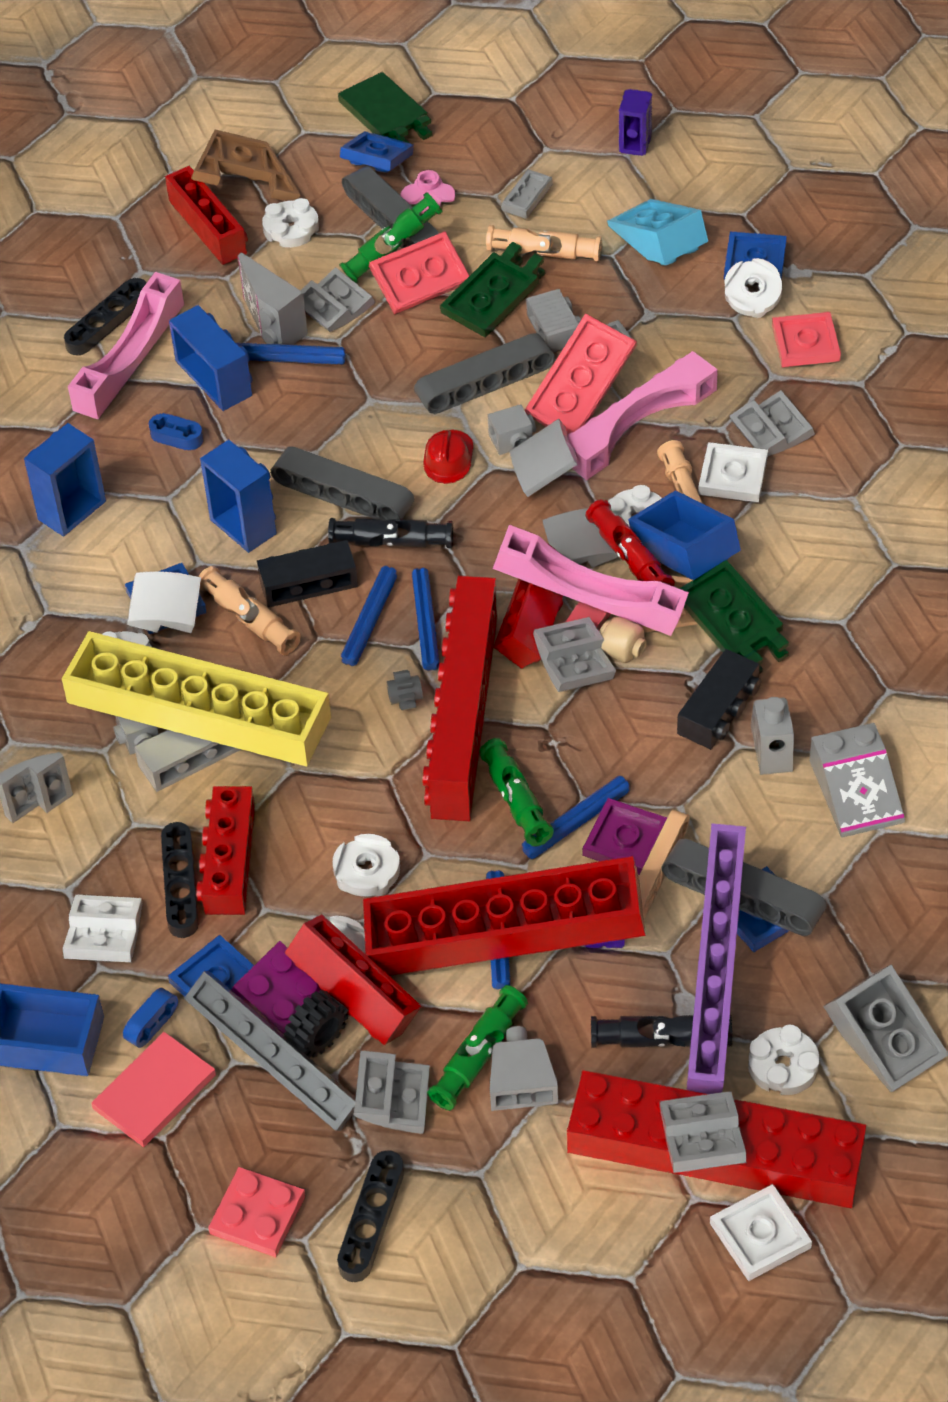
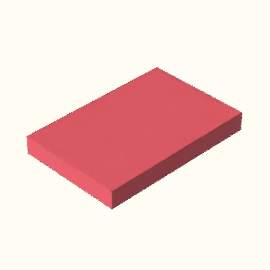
M446 231L369 263V268L394 314L455 290L469 277Z
M163 1032L91 1102L92 1108L142 1147H145L216 1076L215 1068L170 1035Z

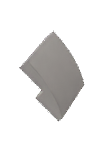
M336 267L318 284L311 280L300 290L303 292L305 312L329 332L351 322L375 303L369 293Z
M782 390L759 405L755 400H752L729 416L753 448L768 450V456L796 446L815 435L813 427Z
M560 419L510 450L515 473L527 497L578 465L575 449L568 442L566 427Z
M589 508L562 513L542 520L549 545L577 564L588 561L593 568L619 557L600 536L598 527L586 519V511Z
M590 617L534 630L533 635L540 657L558 692L614 678L616 669L601 648L604 638Z
M60 752L25 760L0 773V799L4 814L12 823L37 806H40L48 813L73 796L64 756Z
M361 1050L354 1116L383 1127L423 1134L430 1065L395 1062L396 1054Z
M731 1091L660 1101L664 1132L674 1173L746 1163V1150L740 1133L738 1113Z

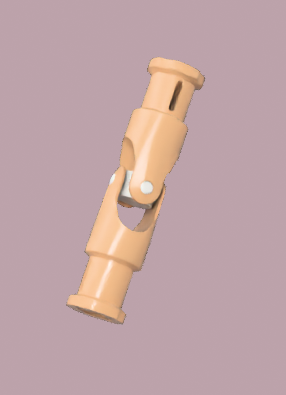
M489 225L487 231V251H492L493 248L506 250L508 245L514 242L522 248L518 254H525L536 250L539 251L536 253L541 256L565 259L585 257L593 258L595 262H599L601 257L602 236H597L596 239L583 238L574 233L541 231L536 234L525 228L513 227L512 230L496 229L494 225ZM551 235L561 240L562 247L558 253H549L553 244Z
M209 566L200 573V590L209 592L214 596V601L225 610L237 613L236 617L240 622L264 641H270L277 646V651L281 655L286 656L297 648L300 643L301 634L295 629L290 630L286 627L278 615L259 600L249 597L246 591L236 582L224 578L217 567Z

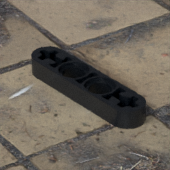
M132 278L125 281L68 329L64 334L67 352L77 356L89 352L130 317L134 312L140 292L147 282L141 278ZM113 306H123V309L119 311L110 310ZM95 322L104 323L101 327L97 328L90 326Z
M173 822L166 825L161 833L166 919L169 931L173 936L186 938L197 931L199 924L193 841L190 828L186 824ZM174 836H180L181 849H175ZM178 860L185 861L188 864L185 869L180 871H174L170 868L171 864ZM178 888H186L190 891L184 898L172 896L173 891ZM179 910H185V924H179Z
M381 1151L372 1159L338 1253L337 1263L340 1275L349 1282L363 1281L370 1274L404 1177V1166L401 1156L394 1151ZM387 1164H392L393 1169L388 1171L385 1184L381 1182L383 1179L382 1169L386 1168ZM374 1193H381L387 1198L386 1202L379 1207L370 1206L366 1201ZM369 1224L376 1229V1232L370 1238H360L355 1234L357 1228L361 1225ZM356 1248L360 1249L361 1264H356L354 1269H350L348 1262L354 1261Z

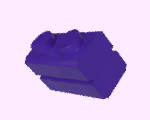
M628 89L625 90L619 107V152L643 156L647 153L648 144L652 137V93Z

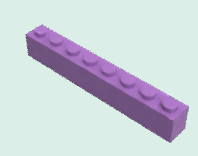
M713 823L711 824L687 1090L705 1094L723 1092L746 827Z

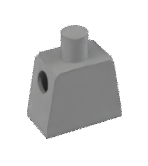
M770 697L754 701L751 730L760 775L793 772L794 733L787 699ZM776 740V743H779V749H771L769 747L770 743Z
M522 1026L509 1028L506 1031L507 1042H499L493 1045L490 1077L491 1111L558 1104L557 1079L544 1041L539 1038L528 1039L527 1030Z

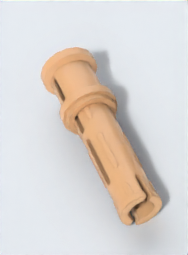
M678 440L662 444L657 450V455L666 466V477L675 484L678 492L702 503L691 478L692 466L683 454V444Z

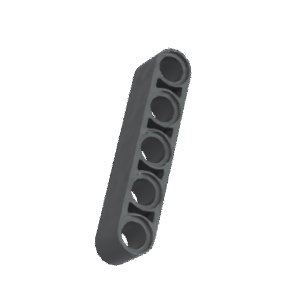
M365 166L342 178V186L346 195L381 229L388 226L392 228L398 215L407 208H413L369 166ZM427 221L424 224V228L415 236L400 240L403 241L401 248L403 249L439 233Z
M532 333L425 375L416 382L414 391L428 412L431 414L441 413L547 370L554 363L555 354L538 333Z
M292 446L284 450L270 470L273 479L285 487L373 519L384 521L390 519L402 520L415 500L412 492L402 485Z
M688 839L678 840L662 864V872L669 880L705 895L709 848ZM743 862L739 910L798 935H810L826 910L827 904L824 898L812 890Z

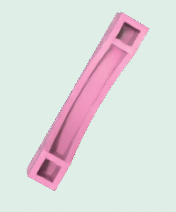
M157 272L152 275L142 288L131 319L115 346L98 362L82 367L68 385L73 411L95 419L101 417L169 326V320L174 318L184 306L181 281L179 279Z
M692 351L685 357L676 360L673 365L663 372L657 373L641 387L635 388L619 402L613 403L597 417L591 418L581 428L567 435L568 442L575 449L578 464L572 469L585 480L597 474L609 465L610 456L616 442L634 423L663 409L696 405L717 390L718 369Z
M509 525L493 567L497 571L669 636L672 635L680 619L689 593L660 581L626 580L593 571L563 556L549 546L540 536Z

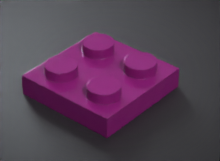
M608 798L582 848V856L596 861L633 856L638 875H640L667 817Z
M279 941L231 990L284 1035L287 1032L285 1030L286 1024L291 1023L288 1020L289 1017L297 1012L295 1008L298 1005L302 1006L304 1004L303 1000L307 996L311 999L312 993H319L321 989L308 974L296 967L294 961L285 954L287 947Z

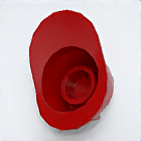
M453 429L435 433L429 438L425 448L423 464L427 476L433 481L443 484L455 483L463 479L471 467L474 448L473 440L468 434Z

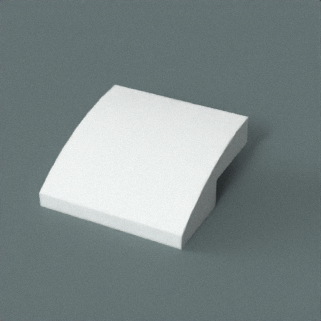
M157 571L136 573L127 625L156 633L160 625L191 633L195 624L201 577Z
M75 895L69 913L70 927L63 946L64 959L131 962L139 929L142 898Z

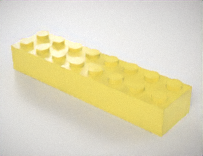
M88 631L62 677L66 700L69 704L306 767L331 719L329 695L326 692Z

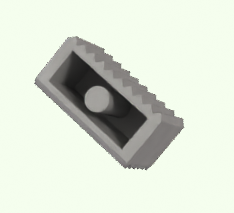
M560 289L526 298L527 316L536 333L543 338L553 352L562 351L567 344V339L572 336L581 321L579 316L573 315L570 299L564 297Z

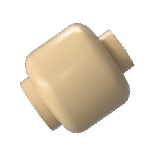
M618 616L611 621L607 620L599 631L604 638L601 647L604 653L623 663L630 662L635 656L641 657L646 649L647 641L644 640V629L640 625Z

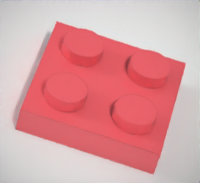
M830 312L772 318V328L782 367L840 361L841 352Z
M238 1167L208 1227L209 1233L277 1257L306 1197L305 1190Z

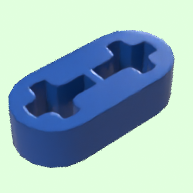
M164 413L157 414L149 420L151 438L158 443L183 450H195L203 443L202 428L195 421Z
M159 988L153 992L125 1025L123 1038L138 1048L145 1046L175 1012L178 1004L177 996L164 988Z

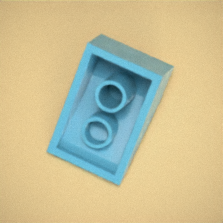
M649 199L607 221L608 226L647 260L658 262L661 265L672 264L676 262L677 257L693 253L699 249V246L708 242L700 209Z

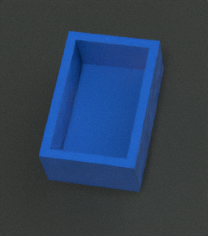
M197 305L169 320L176 363L222 411L252 396L251 383L253 379L248 368L249 354L243 346H238L233 341L231 334L226 329L223 330L217 324L211 313L207 314Z
M65 424L36 449L30 451L24 458L38 520L63 537L106 502L94 439L71 424Z
M229 439L201 457L200 461L210 520L248 553L276 535V515L273 510V494L269 481L271 476L268 469L262 463L258 464L243 447L236 446Z
M676 490L628 519L632 531L661 564L692 580H695L741 551L733 518Z
M0 983V1066L89 1076L104 1021V1013L99 995Z

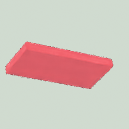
M585 314L525 408L526 414H531L535 421L546 427L560 419L566 427L567 435L575 432L591 419L637 346V341Z

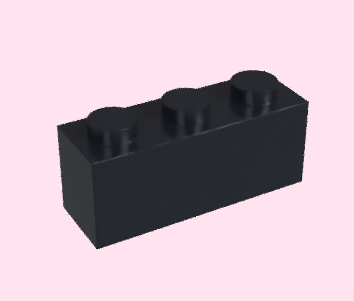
M347 540L257 560L259 580L268 608L358 587L356 565Z
M725 649L678 713L677 734L710 750L718 739L722 741L726 737L734 717L739 718L741 716L746 700L750 695L755 696L760 688V664Z

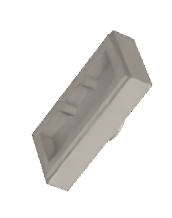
M527 169L501 203L502 211L527 219L553 185L552 177Z

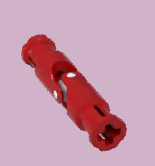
M600 499L590 505L586 511V519L598 527L600 536L621 560L627 562L630 572L638 581H660L670 586H675L673 577L663 572L657 558L642 544L623 518L613 513L611 505L607 500Z

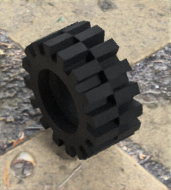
M320 990L319 993H312L311 999L307 996L303 1000L304 1004L302 1006L298 1005L295 1008L296 1014H291L288 1020L291 1023L285 1026L287 1032L284 1033V1036L309 1058L317 1057L318 1053L323 1054L326 1046L330 1048L334 1044L333 1039L335 1037L339 1038L341 1035L339 1031L345 1028L346 1023L344 1021L349 1016L347 1014L348 1009L324 990Z

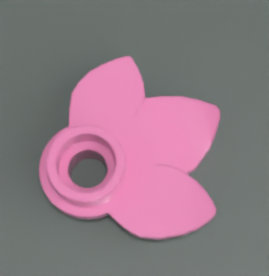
M432 170L420 172L415 183L404 187L400 194L409 204L419 203L424 198L426 192L433 197L440 207L441 202H452L455 200V190L453 187L442 183L439 175ZM429 207L425 208L420 214H423Z

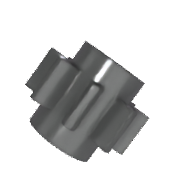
M408 669L393 672L394 680L386 681L391 705L399 703L401 710L416 708L415 700L423 699L419 676H410Z

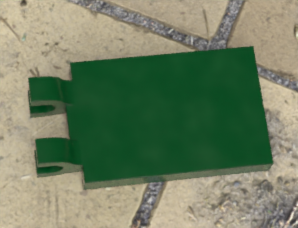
M383 72L338 93V101L373 134L407 143L409 142L404 136L408 135V131L414 129L422 140L432 136V131L427 127V125L431 124L428 112Z
M511 242L503 254L498 255L493 252L440 305L441 313L486 338L539 284V279L545 275V270L540 267L544 263V258L534 254L522 268L519 265L523 262V258L518 256L522 248L520 245Z
M727 559L679 588L689 592L684 605L686 611L722 652L728 649L759 664L763 663V658L757 652L768 646L771 654L778 662L789 656V652L785 649L789 646V642L780 634L783 631V623ZM759 665V674H761L763 668Z

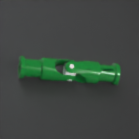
M426 192L424 198L413 208H407L398 215L392 228L388 226L380 230L358 249V253L346 263H340L339 266L357 284L358 278L370 269L369 263L397 251L403 243L400 240L415 236L434 215L443 213L442 209L433 197ZM429 207L428 210H426L422 215L419 216V213H421L425 208ZM379 236H382L386 245L393 248L388 253L380 254L376 251L375 242Z
M500 738L486 741L480 747L479 756L481 760L488 764L489 775L504 801L508 803L510 813L516 824L523 828L525 832L524 839L531 846L545 844L553 836V827L543 818V809L530 790L517 762L508 755L507 744Z
M508 985L501 988L499 991L500 997L492 1007H488L474 1025L471 1033L443 1069L444 1075L439 1082L427 1091L431 1101L440 1108L448 1111L454 1109L457 1105V1097L464 1088L470 1087L491 1057L493 1045L502 1042L506 1036V1031L513 1026L512 1020L516 1014L527 1006V998L516 988Z

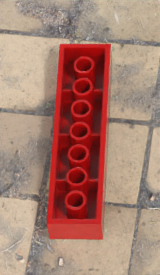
M458 576L456 588L450 589L449 607L453 608L451 613L446 615V632L449 633L448 638L443 637L442 657H445L444 663H439L438 682H441L440 688L435 689L434 706L438 708L436 714L432 713L430 731L434 734L433 740H428L427 759H430L429 766H424L423 786H426L424 804L430 806L431 819L470 822L498 614L496 578Z
M633 856L363 899L365 954L389 976L646 936L640 881Z
M582 1070L567 1129V1153L759 1191L773 1184L780 1195L852 1209L867 1124L734 1099L738 1113L739 1129L746 1150V1163L674 1173L664 1132L660 1101L708 1094Z

